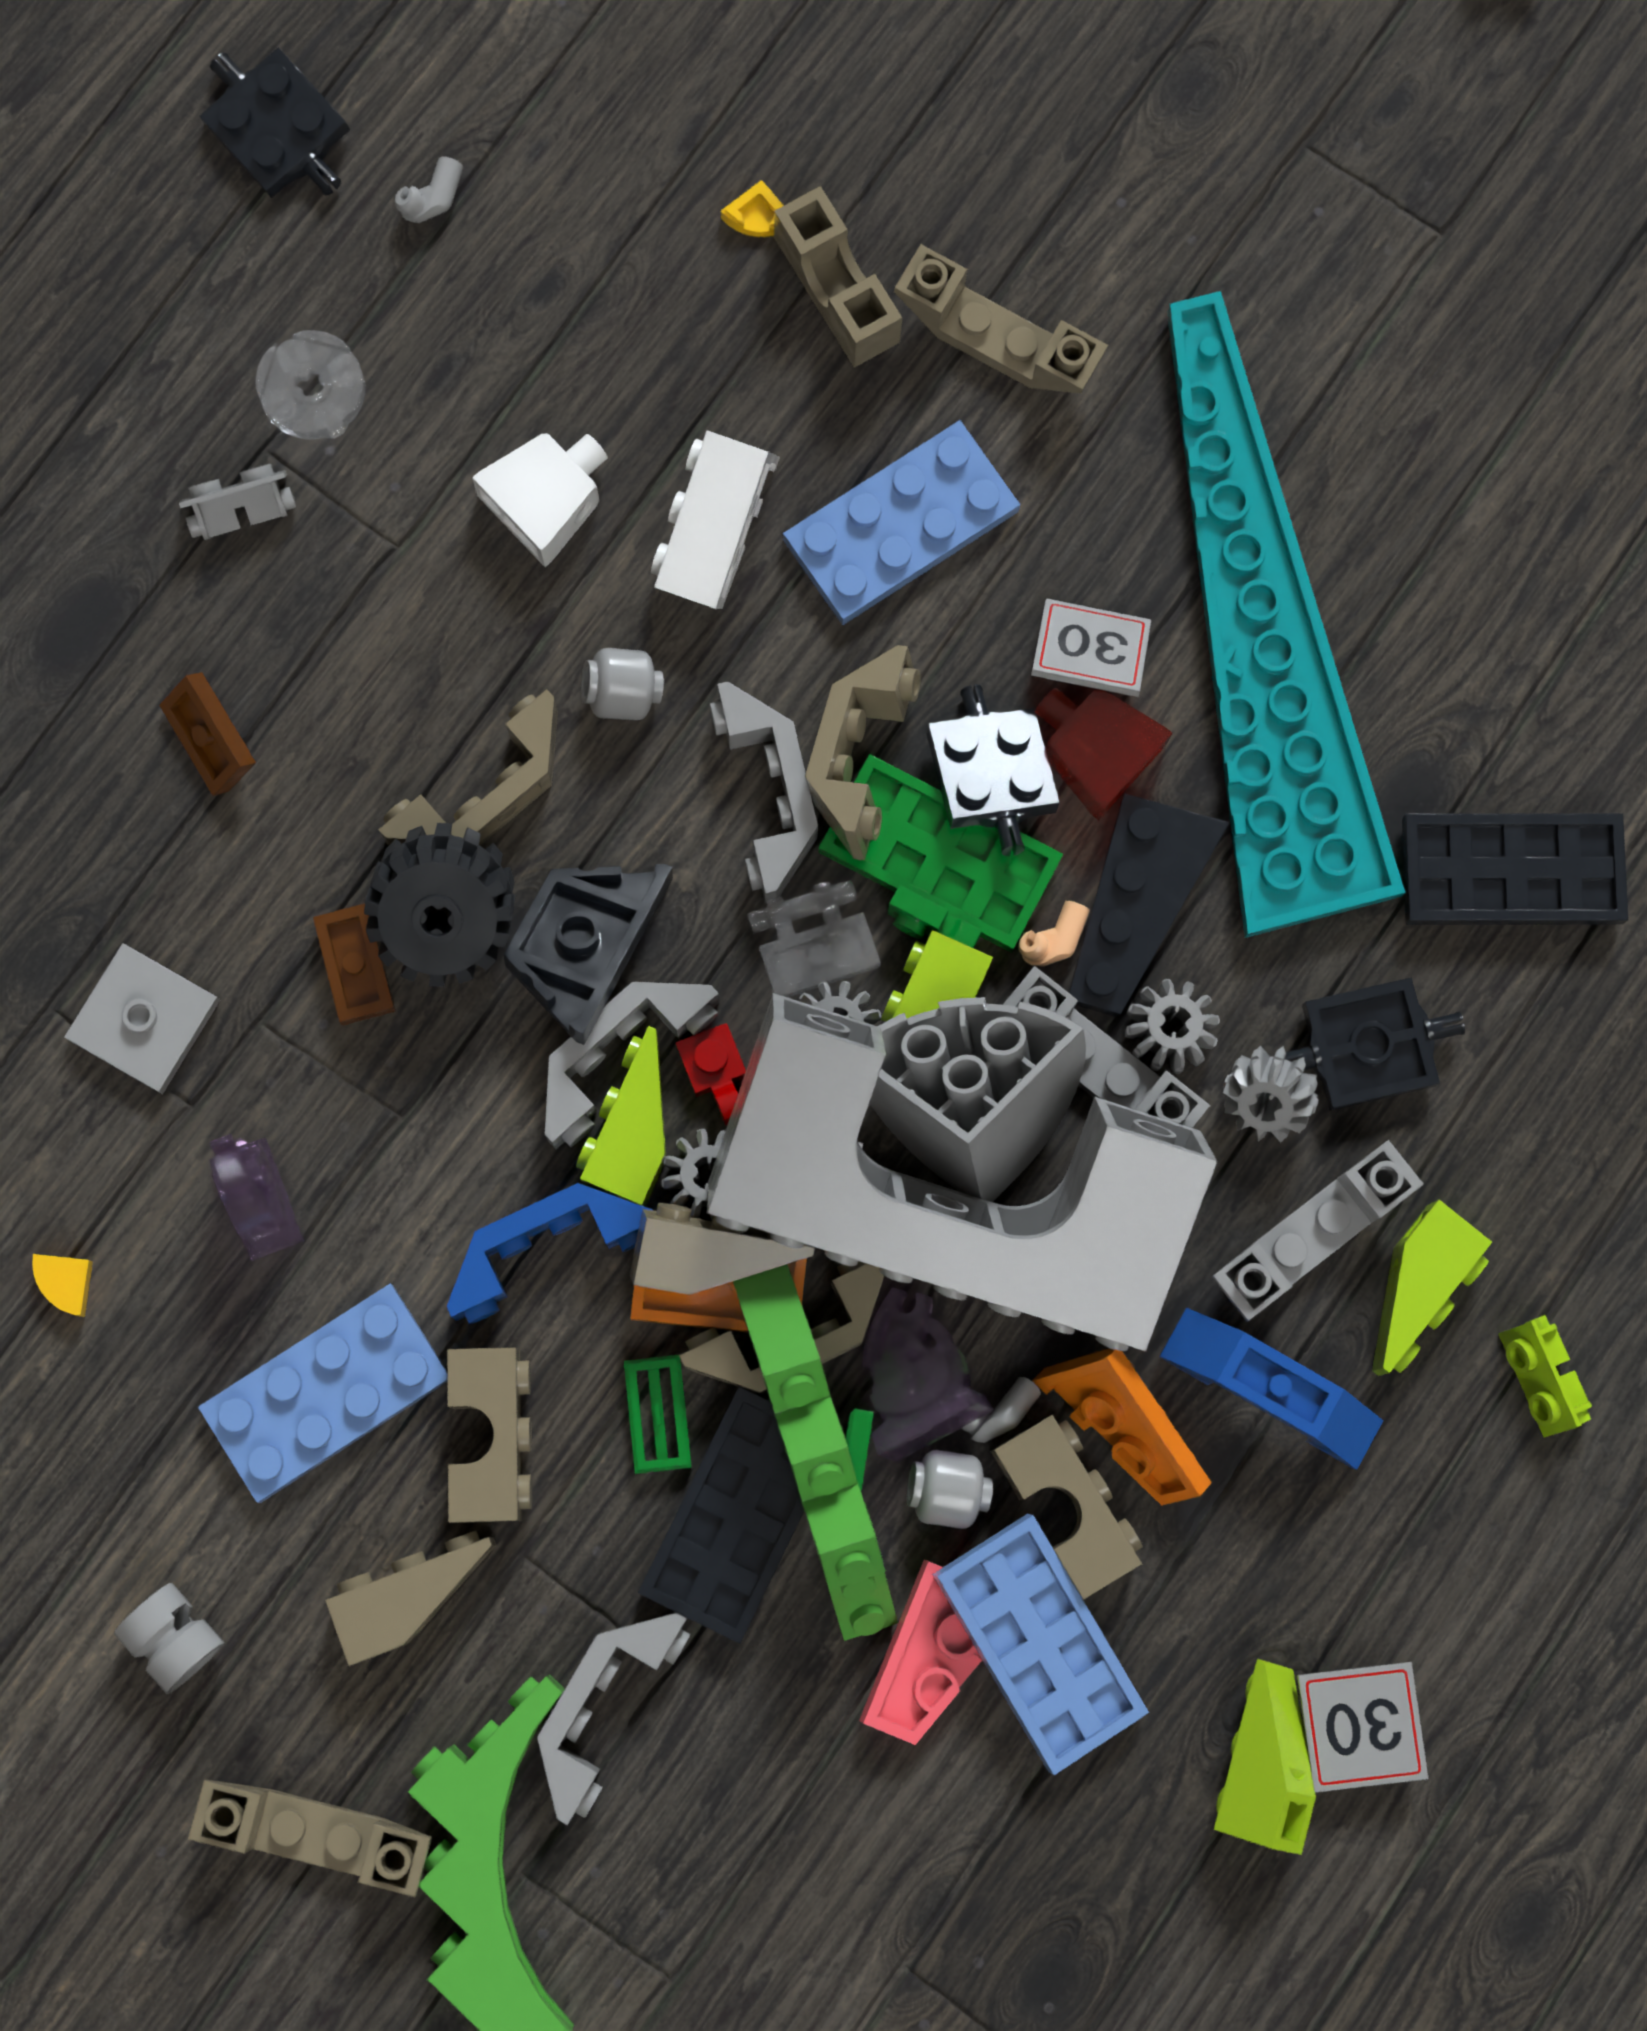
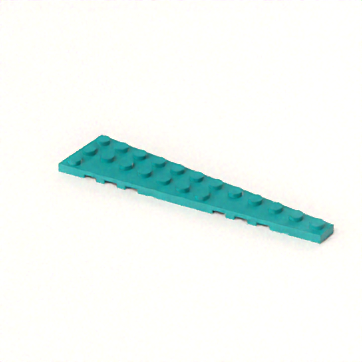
M1221 291L1171 303L1167 315L1244 937L1247 938L1399 898L1405 893L1225 303Z

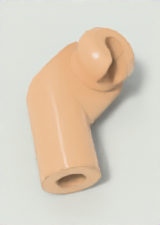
M1065 901L1054 928L1034 933L1033 930L1024 933L1019 940L1018 948L1026 963L1044 967L1072 956L1090 910L1079 903Z

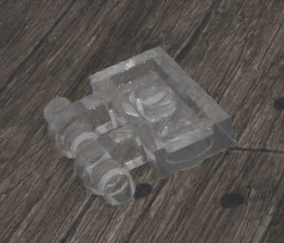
M851 880L833 886L830 885L829 881L812 886L813 892L787 901H784L781 896L766 901L767 907L747 913L753 934L774 927L778 937L776 941L759 946V952L773 993L788 998L816 989L821 982L831 984L880 968L881 962L864 913H858L842 919L838 907L857 900L856 891ZM821 913L825 925L795 934L792 921Z

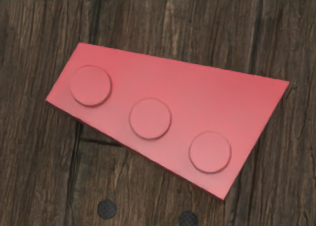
M924 1560L859 1719L863 1724L914 1745L918 1743L960 1692V1686L982 1661L978 1651L932 1575L943 1567Z

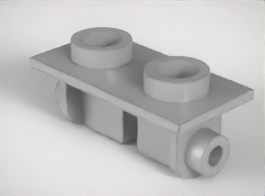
M266 464L240 472L242 483L222 488L219 479L189 487L188 491L191 498L182 500L179 505L180 508L190 505L193 507L195 515L186 517L192 538L203 536L204 540H207L210 537L241 529L235 509L245 506L251 525L281 516H288L287 510L296 508L291 488L280 489L277 480L287 476L286 470L274 473L271 464Z

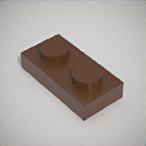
M202 672L186 675L159 705L213 796L229 792L256 764V761Z
M365 903L313 917L336 1011L342 1026L396 1012L384 962L378 957L379 943L378 941L370 943L365 930L369 915L364 914Z

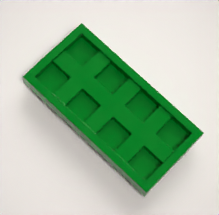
M869 754L854 783L869 784L875 807L881 808L882 824L877 840H870L865 860L853 859L830 827L819 846L818 853L893 892H896L899 885L916 892L948 909V914L982 929L980 937L1012 953L1059 865L1063 853L1020 832L1025 850L1015 856L1012 850L1010 856H1004L1001 852L1002 848L995 827L973 825L950 829L941 790Z

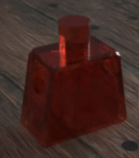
M1055 687L1035 710L1037 715L1056 730L1045 747L1048 762L1098 821L1163 751L1172 735V732L1160 723L1107 691L1095 689L1078 707Z

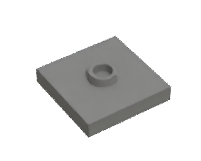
M122 943L64 1038L163 1095L220 1002V999Z

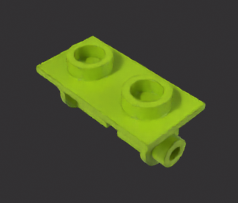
M1543 1315L1523 1325L1499 1333V1337L1506 1350L1507 1360L1517 1375L1528 1400L1530 1413L1538 1423L1543 1437L1577 1428L1582 1423L1591 1420L1587 1409L1591 1408L1592 1405L1586 1397L1575 1370L1559 1376L1555 1367L1570 1360L1557 1331L1556 1323L1550 1325L1546 1315Z

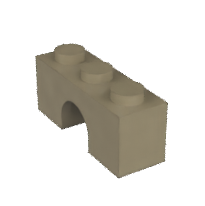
M821 186L774 211V239L855 368L900 343L902 316L876 274L866 278L858 267L848 244V229Z
M517 1348L447 1349L448 1407L452 1409H478L482 1411L491 1421L494 1431L492 1446L483 1458L469 1464H448L449 1523L522 1521V1509L532 1508L531 1474L522 1475L521 1452H531L532 1445L531 1418L521 1417V1395L531 1393L530 1360L520 1361V1350Z
M1051 1415L990 1452L1019 1500H1024L1043 1488H1055L1064 1492L1073 1502L1076 1510L1075 1527L1065 1540L1052 1548L1084 1600L1140 1566L1142 1563L1135 1552L1143 1548L1129 1522L1124 1518L1117 1523L1106 1502L1113 1499V1496L1099 1472L1094 1469L1087 1473L1076 1453L1083 1450V1446L1067 1420L1058 1424L1054 1416Z

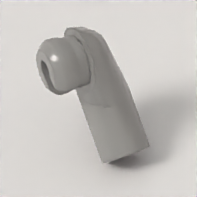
M440 157L429 186L419 190L415 186L401 188L396 194L395 205L401 212L402 217L410 222L421 223L448 211L452 206L463 171V165L452 158Z
M1019 1377L991 1413L986 1411L979 1403L972 1404L960 1419V1427L972 1435L971 1440L985 1443L1017 1427L1041 1395L1040 1389L1031 1380Z

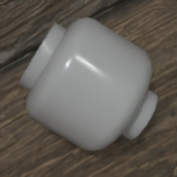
M603 648L596 653L593 660L585 661L581 677V697L583 703L590 704L593 713L597 717L637 721L647 716L652 703L659 704L661 702L664 687L662 671H654L652 659L645 651Z
M932 1450L923 1457L921 1462L914 1461L911 1466L907 1486L908 1507L915 1508L918 1519L925 1524L965 1529L973 1525L979 1511H989L993 1493L992 1478L984 1477L982 1464L973 1455Z

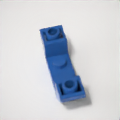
M576 1183L476 1230L447 1304L451 1317L456 1321L466 1317L469 1324H474L500 1311L496 1302L508 1296L490 1260V1256L499 1253L502 1260L513 1257L532 1246L530 1237L547 1229H550L552 1235L555 1236L578 1226L583 1222L580 1214L591 1210L608 1248L611 1249L619 1245L622 1252H626L635 1248L642 1209L652 1211L653 1209Z
M1189 1308L1184 1310L1159 1355V1358L1204 1384L1215 1383L1308 1437L1307 1443L1354 1470L1358 1469L1383 1423L1380 1417L1345 1389L1249 1334Z

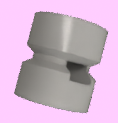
M173 1583L165 1585L151 1595L114 1632V1635L134 1658L145 1656L149 1660L146 1672L166 1694L176 1690L197 1673L225 1644L205 1619L194 1621L190 1617L193 1606Z

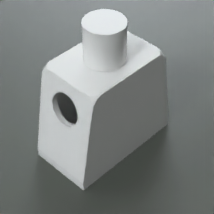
M544 433L479 471L472 478L477 496L538 561L546 567L598 505L597 486L588 475L605 462L608 457L598 442L589 434H586L565 452L549 434Z

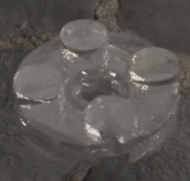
M300 331L292 334L293 339L284 341L280 346L275 343L263 355L256 373V390L269 421L284 433L296 438L312 440L323 437L330 439L340 437L346 431L348 424L358 415L365 398L366 385L358 359L352 354L351 349L343 340L322 331ZM311 374H318L320 384L324 388L313 396H304L303 389L297 387L299 380L308 381Z

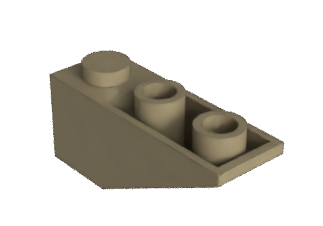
M658 1203L657 1211L642 1209L630 1277L633 1285L691 1295L811 1257L814 1254L815 1247L804 1244L803 1248L800 1249L790 1248L772 1240L770 1237L771 1233L754 1228H748L747 1231L733 1230L719 1224L715 1220V1215H713L712 1221L690 1217L691 1209L674 1204Z
M473 1531L445 1542L448 1553L426 1561L423 1551L391 1563L394 1574L372 1582L370 1573L367 1572L336 1584L340 1595L327 1599L326 1603L348 1666L358 1664L411 1643L495 1548L496 1542L494 1537L480 1540L477 1531Z

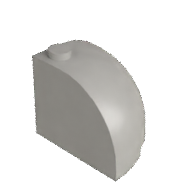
M985 997L938 1002V1009L920 1013L910 1018H906L905 1013L877 1026L882 1031L886 1056L869 1101L870 1106L899 1141L932 1172L957 1191L993 1202L1027 1168L1049 1141L1072 1102L1084 1069L1086 1057L1084 1028L1055 1012L1025 1002H1019L1018 1007L986 1004Z

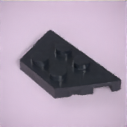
M656 864L655 872L621 873V866L598 867L591 871H584L579 868L551 869L504 953L505 967L577 1043L584 1045L667 891L673 879L671 866Z

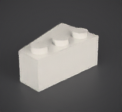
M708 430L703 441L695 439L686 462V470L693 472L686 493L677 492L668 517V522L675 524L669 544L661 543L652 563L651 574L658 576L655 588L714 609L723 608L745 550L744 542L753 516H758L763 503L760 495L768 471L775 472L780 459L779 456Z

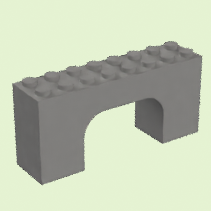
M772 993L709 1178L708 1214L715 1215V1220L719 1224L733 1230L747 1231L750 1226L771 1233L770 1237L772 1240L790 1248L800 1249L803 1248L804 1244L826 1250L825 1255L828 1258L844 1265L856 1266L858 1261L880 1267L879 1271L881 1274L898 1282L911 1283L913 1278L934 1284V1289L938 1293L952 1299L965 1300L967 1295L988 1301V1306L991 1309L1006 1316L1019 1317L1021 1312L1042 1318V1323L1045 1326L1060 1333L1073 1334L1075 1329L1096 1335L1095 1339L1099 1343L1114 1350L1127 1351L1128 1347L1131 1346L1146 1351L1217 1163L1200 1130L1094 1097L1067 1173L1052 1193L1037 1202L1022 1206H1005L981 1200L978 1197L882 1167L870 1159L860 1147L857 1137L886 1056L880 1027Z

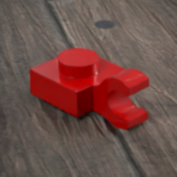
M724 1023L698 1033L695 1036L693 1035L675 1042L696 1097L712 1091L724 1124L728 1126L738 1096L733 1083L744 1079L746 1069L728 1024Z

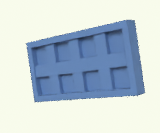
M959 420L784 532L783 541L838 620L844 625L1018 513L1020 503Z
M390 1283L209 1399L198 1408L255 1501L262 1503L447 1383L448 1371L395 1287Z
M1026 1514L932 1574L1049 1773L1057 1774L1149 1713L1033 1515Z

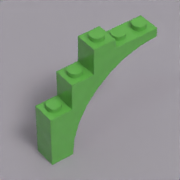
M788 1264L735 1280L733 1283L790 1462L843 1639L846 1641L861 1635L875 1634L883 1628L898 1624L887 1584L877 1538L858 1486L849 1449L830 1397L821 1360Z
M550 1674L540 1683L531 1676L508 1701L515 1709L500 1727L491 1719L468 1744L475 1752L470 1759L455 1744L450 1746L443 1754L434 1747L411 1772L418 1781L408 1793L458 1840L452 1846L444 1839L426 1858L424 1869L428 1874L420 1882L419 1887L467 1933V1936L462 1939L454 1932L430 1959L438 1967L427 1980L480 2031H572L574 2027L571 2020L545 1991L522 1949L508 1906L503 1864L506 1812L518 1768L539 1725L558 1702L565 1690Z

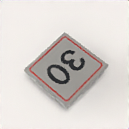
M1046 598L1031 676L1139 697L1151 620Z
M1412 1662L1297 1675L1307 1751L1315 1792L1428 1779Z

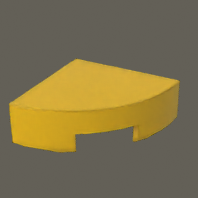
M761 180L722 209L721 219L728 226L742 234L755 237L774 236V211L784 205Z
M33 1254L34 1277L45 1298L64 1312L85 1317L93 1262L85 1259Z

